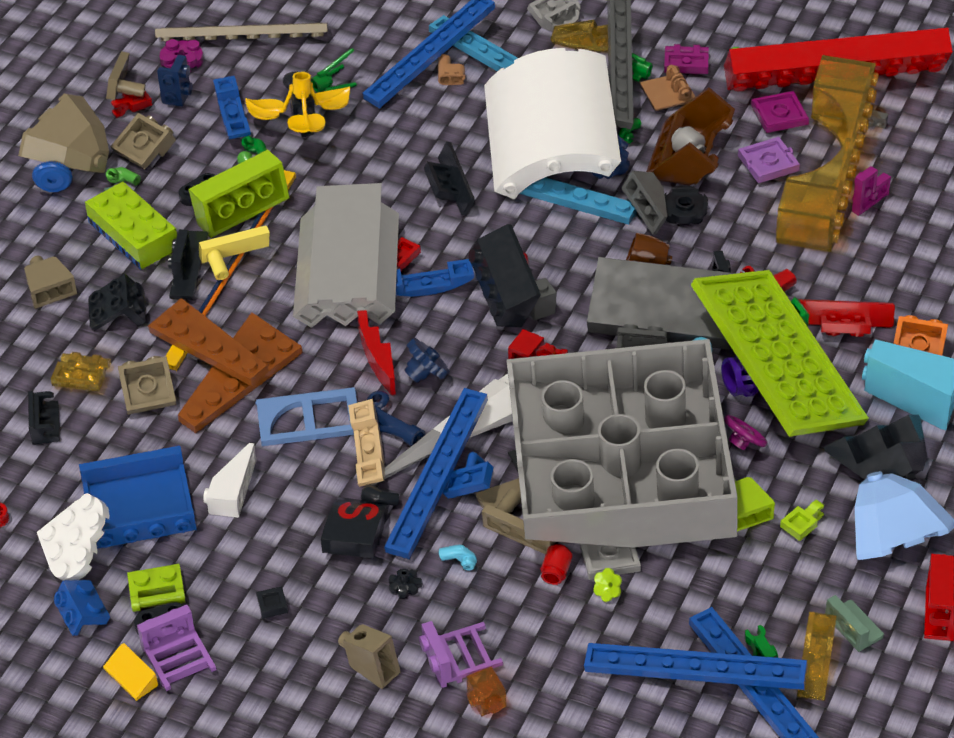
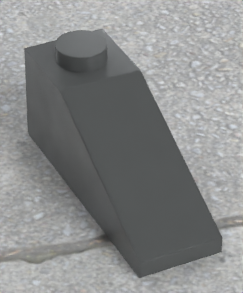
M631 171L622 186V190L651 233L657 235L667 219L664 187L653 172Z

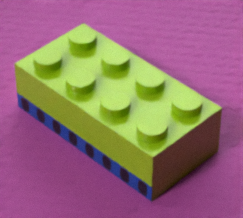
M123 181L85 201L88 222L140 270L172 253L173 239H177L176 228Z

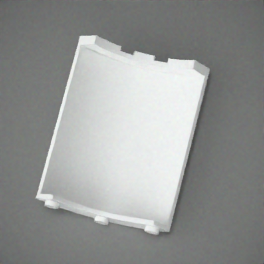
M555 48L537 51L514 60V64L506 69L501 68L484 85L494 192L515 199L520 192L532 183L547 176L563 172L586 171L609 177L621 162L605 55L585 49L566 51L565 48Z

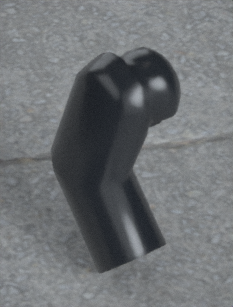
M369 485L362 489L361 499L371 503L397 506L399 494L385 492Z

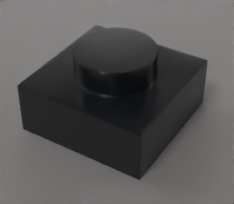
M282 586L256 592L262 619L288 613V606Z

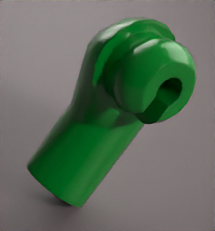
M633 118L634 124L631 129L620 128L618 136L623 138L628 144L632 143L633 140L631 138H634L631 131L641 127L642 123L639 118Z
M250 136L242 139V146L248 152L258 155L267 150L265 143L260 139Z

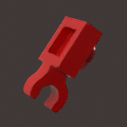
M146 91L144 97L122 93L121 99L111 101L113 107L117 108L112 110V113L118 118L122 117L128 109L132 112L152 106V98Z

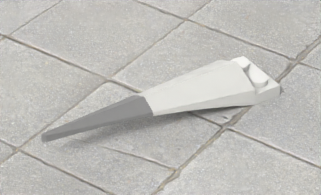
M508 374L499 380L494 379L479 391L487 394L488 401L470 438L513 421ZM450 416L386 466L384 479L429 457Z

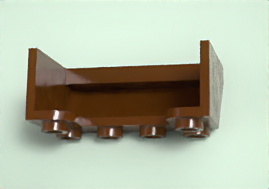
M710 87L705 89L665 121L646 172H653L659 181L689 186L698 184L703 176L708 173L712 174L719 165V157L717 155H708L713 148L712 143L718 132L722 129H728L733 123L732 117L735 109ZM687 126L698 131L705 137L704 153L690 142L675 152L671 142L674 132L679 128Z

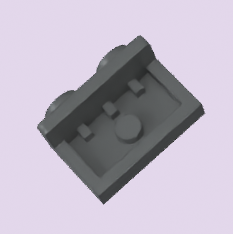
M624 324L623 328L618 327L616 348L667 343L668 335L661 327L649 326L648 330L638 329L637 325Z

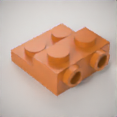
M912 315L899 316L893 344L942 356L948 324H944L936 319L929 321L921 320Z

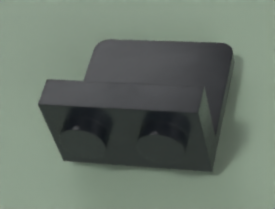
M123 274L117 279H113L101 289L94 291L88 298L90 328L95 331L122 314L127 316L137 326L145 323V292L142 285L133 281L128 275Z

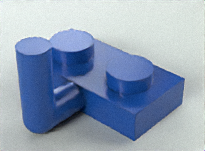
M476 452L469 453L466 467L452 472L443 494L450 499L490 488L494 467L488 461L486 462Z

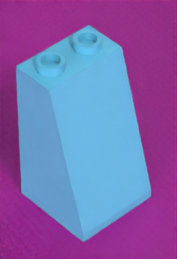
M875 339L872 349L867 348L864 357V363H868L867 366L865 365L862 374V380H865L864 391L912 415H919L922 420L946 430L954 409V359Z

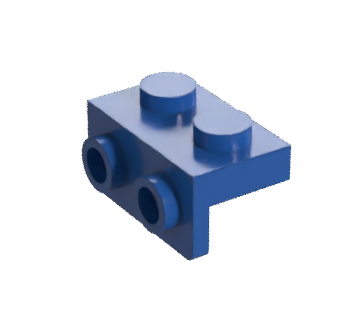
M91 580L62 581L58 591L55 593L54 603L72 636L78 635L83 625H107L110 615Z

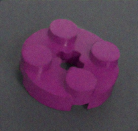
M170 39L166 41V46L160 51L161 66L166 68L172 67L177 55L186 56L190 72L191 68L195 66L198 69L204 60L202 48L197 40L177 41Z

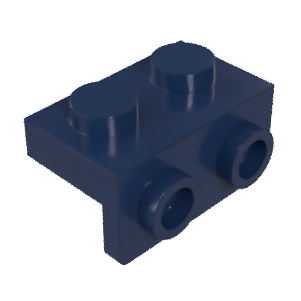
M177 55L171 68L159 67L157 74L162 103L183 107L188 95L192 93L193 84L189 80L190 66L187 65L186 56Z

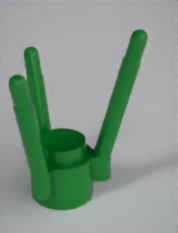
M353 48L349 49L311 78V83H313V89L316 93L357 86V83L353 82L331 87L333 84L331 76L343 69L344 65L341 64L336 68L334 67L354 52Z
M632 53V73H634L632 79L640 82L641 78L647 80L652 72L653 63Z

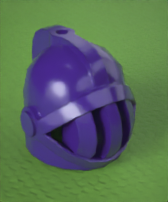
M736 354L733 357L724 359L721 366L722 379L731 395L734 397L739 395L750 397L759 392Z

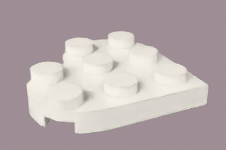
M88 493L72 503L37 532L50 570L55 577L61 580H80L91 570L92 567L89 564L93 558V553L97 554L96 542L104 534L102 528L105 524V519L110 518L109 509L106 504Z

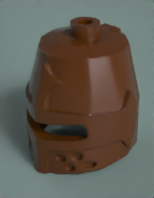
M636 232L626 260L671 265L672 256L669 255V244L653 236Z

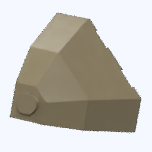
M64 93L58 99L59 103L53 109L49 108L38 118L39 122L33 128H28L22 135L18 155L20 157L41 162L56 161L58 163L61 162V164L66 165L65 167L105 173L109 154L105 128L83 96Z

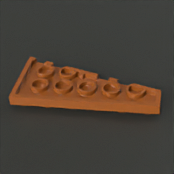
M251 312L233 338L266 363L269 372L254 386H250L212 366L178 413L179 422L196 434L303 353L302 346Z

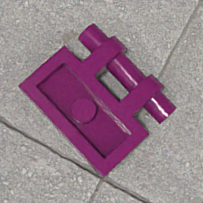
M680 44L665 46L664 73H666L669 65H674L679 68V73L708 74L709 47H700V45L687 47L680 46Z

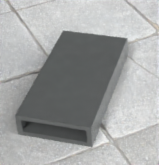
M598 257L587 318L588 332L618 336V327L623 328L624 324L637 325L638 329L648 330L649 326L661 327L664 332H667V342L692 341L696 337H704L710 340L712 348L733 350L697 296L691 283L695 278L736 273Z

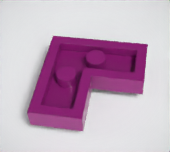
M872 166L858 173L854 180L852 212L858 216L889 194L891 176L882 173L877 177L878 170Z

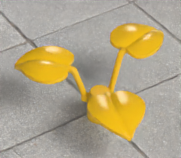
M297 72L293 74V84L289 85V92L284 103L277 99L252 100L246 98V107L248 112L257 119H276L280 113L286 111L293 93L296 98L302 99L303 115L290 117L287 121L289 129L301 133L308 131L319 132L325 127V119L320 114L307 115L306 98L311 93L315 105H321L323 109L327 110L341 109L349 103L350 86L315 94L313 83H311V75L307 72Z

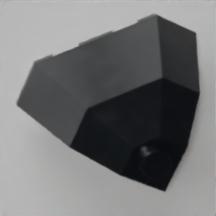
M909 414L889 425H876L857 436H844L824 447L826 453L864 479L870 473L881 471L883 475L892 473L913 481L916 479L915 474L923 471L927 459L924 434L919 415Z

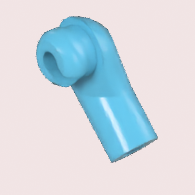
M459 544L439 549V556L442 561L457 559L461 562L463 569L470 571L475 568L477 557L475 553L464 545Z

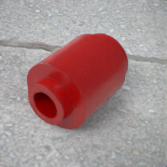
M556 544L548 547L540 569L541 578L546 583L558 585L566 578L573 557L571 551L566 546Z

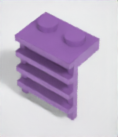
M188 605L173 609L137 625L141 648L147 655L149 663L152 664L155 674L158 675L160 683L166 691L171 689L170 683L208 667L211 672L216 670L214 662L194 629L192 612ZM193 645H196V647H194V648H192V649H189V650H187V651H184V652H182V653H180V654H177V655H175V656H172V657H170V658H168V659H165V660H163V661L157 662V660H160V659L165 658V657H167V656H169V655H172V654L177 653V652H179V651H181V650H184V649L189 648V647H191V646H193ZM203 656V658H201V659H199V660H197V661H194V662H192V663H189V664H187V665H185V666H182V667H180V668H178V669H175V670H173V671H170V672H168V673H166V674L163 673V672H165V671H167V670H170V669H172V668H174V667H177V666L182 665V664H184V663H186V662H189V661H191V660H193V659H196V658H198V657Z
M432 621L422 624V636H419L420 646L423 652L426 653L430 668L433 673L435 672L441 688L447 687V683L455 680L457 683H460L462 678L472 676V678L478 677V673L483 671L491 673L493 668L503 665L501 658L493 661L490 660L477 632L486 629L484 622L440 636ZM470 635L483 664L475 666L462 636ZM455 640L468 669L459 670L446 641Z

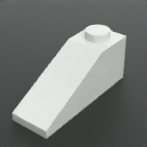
M249 443L212 478L210 487L205 489L204 503L208 506L209 514L239 518L256 463L255 446L253 443Z

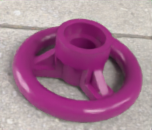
M726 415L724 417L725 423L732 429V434L728 440L742 450H745L749 443L759 447L767 446L766 438L756 429L735 416Z

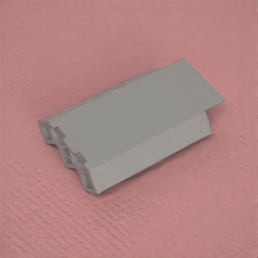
M382 183L317 186L315 206L301 217L293 317L311 328L326 315L347 326L358 316L357 311L367 310L368 318L380 325L395 312L399 213L381 202Z

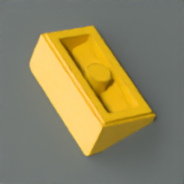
M125 643L117 648L103 666L104 670L136 701L158 686L155 672Z

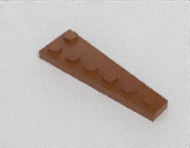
M182 298L148 325L151 334L250 386H254L269 372L266 363Z

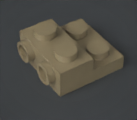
M137 113L110 147L114 152L146 169L157 155L163 157L176 139L173 136V130L167 125L163 124L160 126L153 117L149 115L145 117Z
M153 356L146 361H128L118 366L127 415L177 405L167 357Z

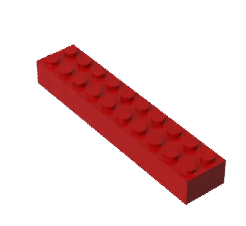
M949 28L729 49L724 63L727 90L734 89V91L739 92L756 87V89H765L773 85L786 87L793 83L807 85L813 81L828 83L834 79L849 81L863 76L866 79H870L877 75L895 76L903 72L916 74L924 70L937 72L944 68L953 51Z

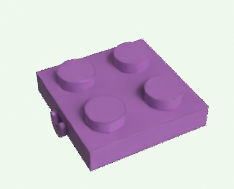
M780 137L738 149V157L758 183L798 172L800 169L799 162L793 156L792 148H787Z

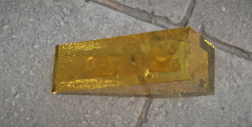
M809 612L802 660H807L808 665L805 690L798 689L797 697L825 701L836 615Z

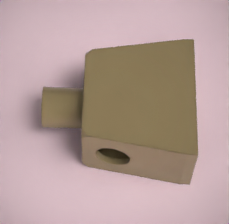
M34 256L30 260V265L24 268L35 309L77 294L74 276L57 257L43 259L42 256Z
M364 624L359 625L351 633L345 631L340 635L338 643L341 647L345 648L351 668L379 688L383 689L401 673L392 636Z

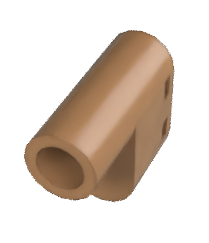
M442 54L438 58V82L442 85L464 84V65L451 64L450 56Z

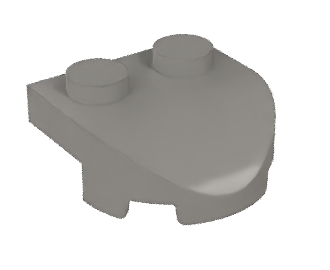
M536 0L530 3L527 9L543 29L559 31L569 28L577 22L581 7L578 0Z

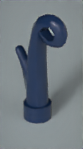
M374 391L368 396L367 400L373 399L378 423L381 424L379 425L380 432L397 436L410 446L425 436V431L416 425H410L381 410L389 402V395L386 392Z

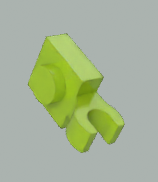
M816 499L805 510L797 506L781 520L780 527L801 541L818 527V521L824 516V513L820 511L824 508V504Z

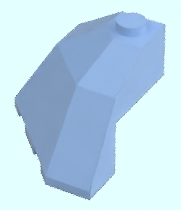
M879 471L868 474L867 478L859 484L855 503L856 555L858 560L883 557L891 554L892 550L898 545L903 544L904 548H908L925 542L924 538L948 534L954 528L952 516L916 482L892 473L883 475Z

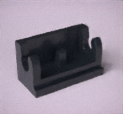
M28 391V420L32 445L60 442L59 402L53 400L44 401L46 398H54V392L33 393V391Z

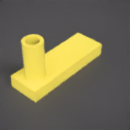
M267 225L199 242L200 260L202 263H210L216 280H223L229 276L223 258L268 247L270 232Z

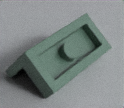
M836 595L827 599L825 617L858 652L883 639L884 633L852 600L843 603Z

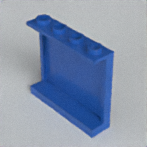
M180 446L79 464L84 494L88 493L100 499L109 509L110 518L105 519V524L102 528L104 534L96 542L97 549L197 530Z

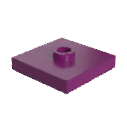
M794 91L751 100V106L766 133L809 125V117Z

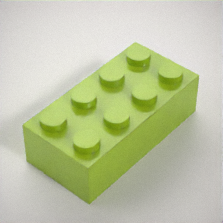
M269 150L189 189L197 225L203 231H207L210 238L290 198L282 162Z

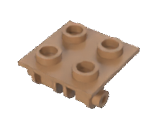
M674 65L667 67L666 76L640 82L655 111L687 104L695 98L684 76L679 73V68Z

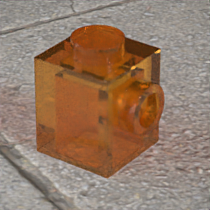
M492 666L466 676L468 702L472 708H477L481 717L490 713H496L506 707V690Z

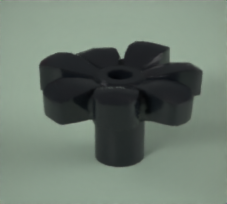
M400 569L397 571V575L391 574L389 576V590L391 593L398 592V597L405 599L407 598V592L411 595L418 593V588L422 587V579L417 578V571L413 569L410 571L408 569Z

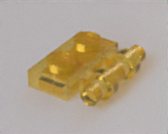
M72 352L71 354L62 353L61 362H57L52 374L51 384L58 387L100 391L106 376L105 368H110L111 359L102 358L101 355L95 354L91 357L83 356L78 352Z

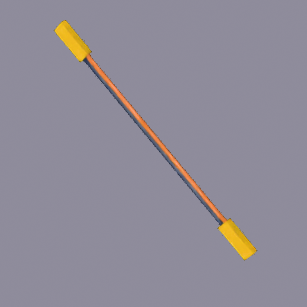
M284 170L289 190L296 178V173ZM273 207L259 213L250 229L261 227ZM245 253L233 255L226 266L229 276L223 280H217L199 309V312L205 317ZM172 345L165 356L167 357L169 369L177 371L187 352Z

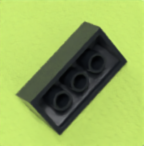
M506 224L477 239L468 256L496 326L523 327L541 293L512 225Z

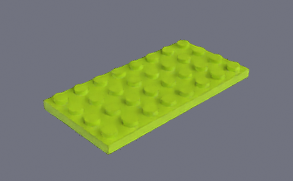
M770 270L700 277L693 280L691 283L692 288L789 437L865 425L869 417Z

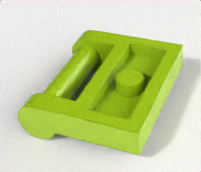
M180 564L127 572L133 612L141 611L140 608L174 602L186 603Z

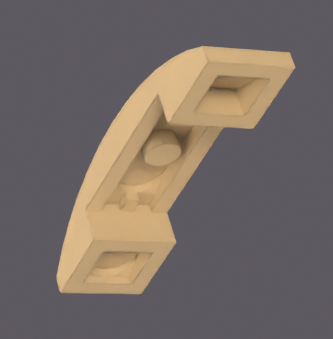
M370 399L348 405L350 423L354 431L358 485L361 487L384 481V455L374 401Z

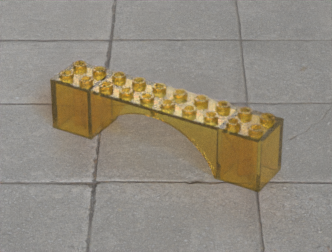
M822 55L814 82L811 118L827 127L838 139L842 148L831 161L822 167L802 175L787 177L778 207L776 243L831 252L833 244L838 243L840 229L838 227L843 226L845 215L842 213V210L846 211L848 207L849 197H846V195H851L853 181H850V179H855L857 166L854 164H859L861 156L859 148L864 146L865 135L863 133L868 131L869 120L867 118H871L873 111L871 103H875L877 90L873 88V86H877L879 73H875L876 63Z

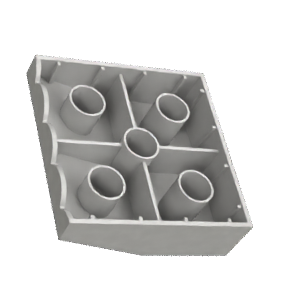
M709 339L507 359L525 539L633 548L737 537V492Z

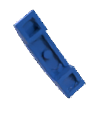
M235 75L213 79L228 139L250 136L251 131L244 114Z
M469 259L447 262L448 269L402 276L400 269H397L396 296H426L462 286L474 279L472 264Z

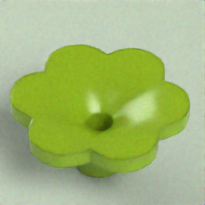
M605 568L603 572L596 573L594 577L596 583L594 585V593L597 596H601L604 602H610L613 598L619 597L621 594L620 585L622 583L620 575L615 574L611 568Z

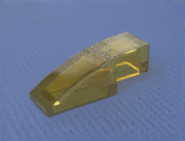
M595 19L554 26L551 42L573 49L608 51V25L597 26Z

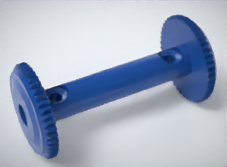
M46 161L34 168L32 179L35 185L44 191L61 192L71 185L72 172L61 162Z

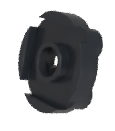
M677 186L672 188V192L665 193L667 222L671 224L692 223L696 225L703 221V217L708 211V198L705 194L703 196L698 193L697 188Z

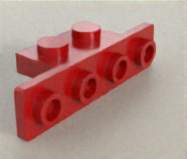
M799 299L809 313L808 324L820 325L821 332H825L826 335L838 336L840 333H850L851 336L862 337L865 334H871V327L894 326V303Z

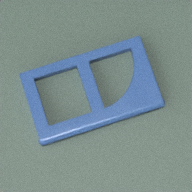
M355 387L256 399L255 404L258 411L261 445L269 446L354 435L351 423L350 425L315 429L312 405L347 401L349 414L348 405L357 403ZM302 406L305 430L271 434L273 425L282 414Z

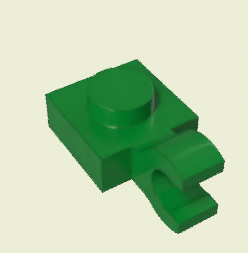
M759 625L757 628L758 636L751 635L748 629L745 630L744 639L752 648L753 656L778 658L774 645H770L765 638L766 631L762 625Z

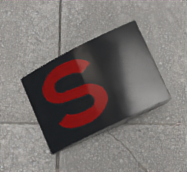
M338 497L329 512L321 536L322 553L374 559L376 547L381 541L389 505Z

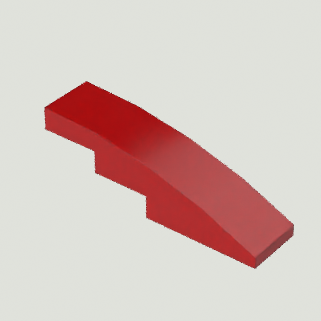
M367 310L357 311L362 347L376 377L389 394L396 395L391 344L380 343L379 326L369 327Z

